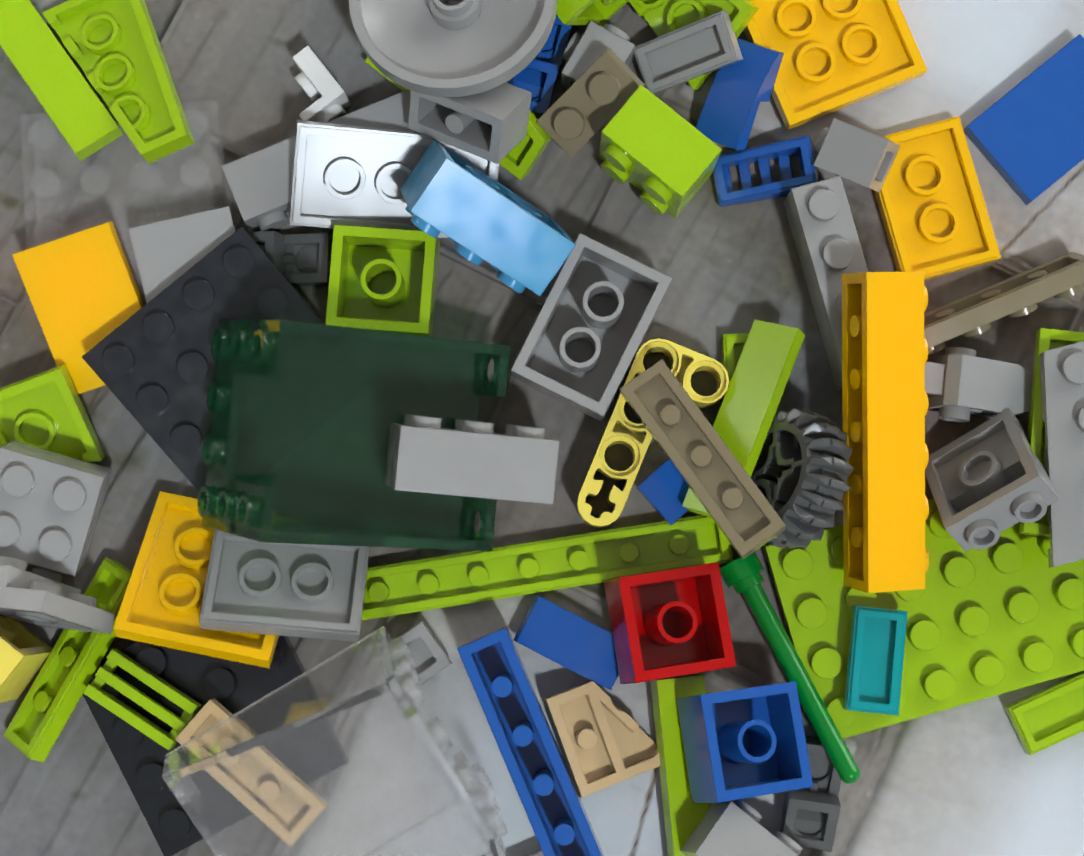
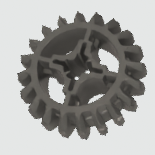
M792 409L790 412L779 411L772 421L751 476L753 482L786 525V530L768 542L769 545L783 549L785 547L792 549L797 547L807 548L811 540L821 541L824 528L834 527V514L836 511L844 510L841 501L844 493L851 490L847 485V476L854 471V467L848 464L847 461L852 455L853 449L845 444L847 433L839 430L837 423L830 421L826 416L805 409Z

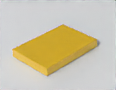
M957 116L882 136L900 145L880 193L874 191L897 272L924 271V280L999 260L1001 255L960 117Z
M112 221L12 254L57 367L65 364L78 394L105 386V383L85 362L82 356L145 306Z

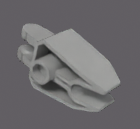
M962 347L945 348V355L929 359L925 363V391L929 401L928 411L939 412L938 419L969 422L970 416L993 418L1008 408L1014 415L1030 411L1033 374L1019 364L976 357V350Z

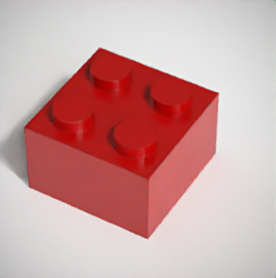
M718 562L619 577L604 582L621 684L640 683L736 666Z

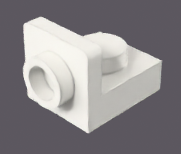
M307 45L292 57L301 72L294 78L312 102L318 97L321 98L302 111L299 116L302 121L327 123L346 115L345 109L351 106V103L344 90Z

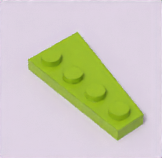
M68 0L42 12L45 19L61 38L66 49L82 68L94 89L103 98L138 152L149 164L195 143L145 0Z

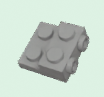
M1009 408L929 455L925 476L944 527L966 552L972 548L986 549L993 546L999 540L1002 531L1018 522L1032 523L1038 521L1045 515L1047 506L1059 500L1043 464L1033 453L1019 420Z
M0 556V616L33 626L111 635L116 614L96 608V598L80 594V589L62 584V574L43 569H32L31 572L26 571L27 562Z

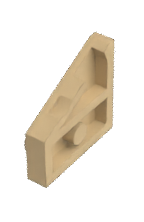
M587 681L542 699L579 797L583 798L660 766L657 744L639 727L640 725L630 715L618 708L611 701V697L594 681Z

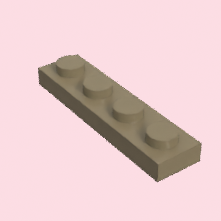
M1070 252L925 313L924 338L928 344V355L942 350L946 346L945 341L960 335L971 337L988 331L992 327L991 322L1008 315V317L1014 318L1027 315L1038 308V302L1050 297L1065 298L1079 293L1084 289V255Z
M662 359L620 388L622 396L742 560L786 530V525Z

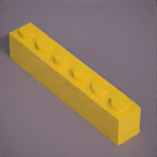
M924 271L842 274L843 432L847 433L845 444L853 449L847 463L854 467V471L847 476V485L851 490L845 492L843 496L844 586L866 593L925 589V573L929 567V554L925 547V521L929 514V503L925 495V469L929 461V452L925 443V416L928 412L929 401L925 391V363L928 359V344L924 338V312L928 305V292L924 285Z

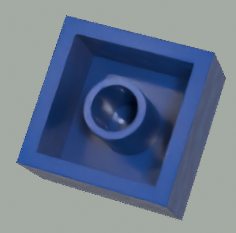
M796 681L676 698L693 803H720L814 787Z

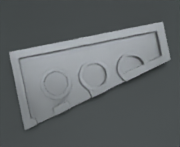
M1084 341L1047 350L1039 355L1042 421L1045 422L1046 448L1043 449L1044 468L1047 470V475L1059 499L1048 505L1046 511L1050 532V549H1048L1049 568L1084 559Z

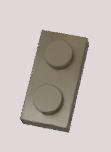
M609 48L536 122L572 158L623 107L639 86H645V84Z

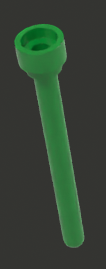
M753 552L744 560L740 557L721 567L720 574L727 587L733 586L737 595L743 594L788 681H796L799 701L840 779L847 784L855 783L860 777V770L760 584L764 581L760 573L764 568L756 553Z

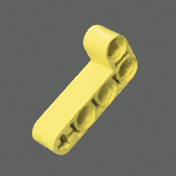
M657 338L649 340L641 346L624 383L626 385L646 371L643 364V359L646 355L659 352L668 358L671 372L697 407L707 408L717 403L728 389L729 377L727 370L717 360L669 340ZM698 371L712 374L717 383L716 392L710 396L697 394L691 387V375ZM621 393L577 499L576 506L581 519L588 525L598 528L610 525L622 513L652 440V435L643 423H633L626 417L624 405L627 401ZM614 444H622L628 447L633 456L631 467L624 471L611 469L605 462L604 457L608 447ZM596 471L609 480L625 483L622 491L615 485L612 486L607 502L614 506L612 513L603 512L599 518L590 515L592 506L585 503L587 496L596 497L604 482L603 480L593 479Z

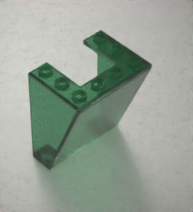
M289 320L219 321V329L214 332L211 342L212 358L216 361L215 378L207 391V408L211 413L210 434L205 436L202 446L203 462L207 465L205 486H202L199 491L197 503L199 515L202 517V526L265 543L492 551L497 500L394 490L385 484L390 426L391 423L404 424V414L442 418L441 428L454 429L455 419L478 421L480 395L506 397L510 346ZM493 359L494 374L489 383L487 371L489 362ZM477 511H479L481 522L479 532L476 535L474 519Z

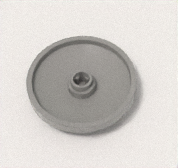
M349 0V10L354 30L363 50L375 67L393 82L406 89L436 97H463L482 93L498 87L515 77L534 60L543 48L552 31L558 6V0Z

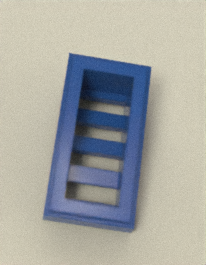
M806 135L720 155L713 171L719 206L725 207L787 197L793 188L819 182L818 167L813 166L816 161V155H814V145L810 136ZM799 156L802 176L793 178L790 157ZM779 159L782 181L773 182L770 160ZM758 162L762 185L754 187L750 164ZM739 166L743 190L733 191L729 167Z

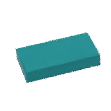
M861 606L852 607L844 697L845 710L899 716L908 611Z

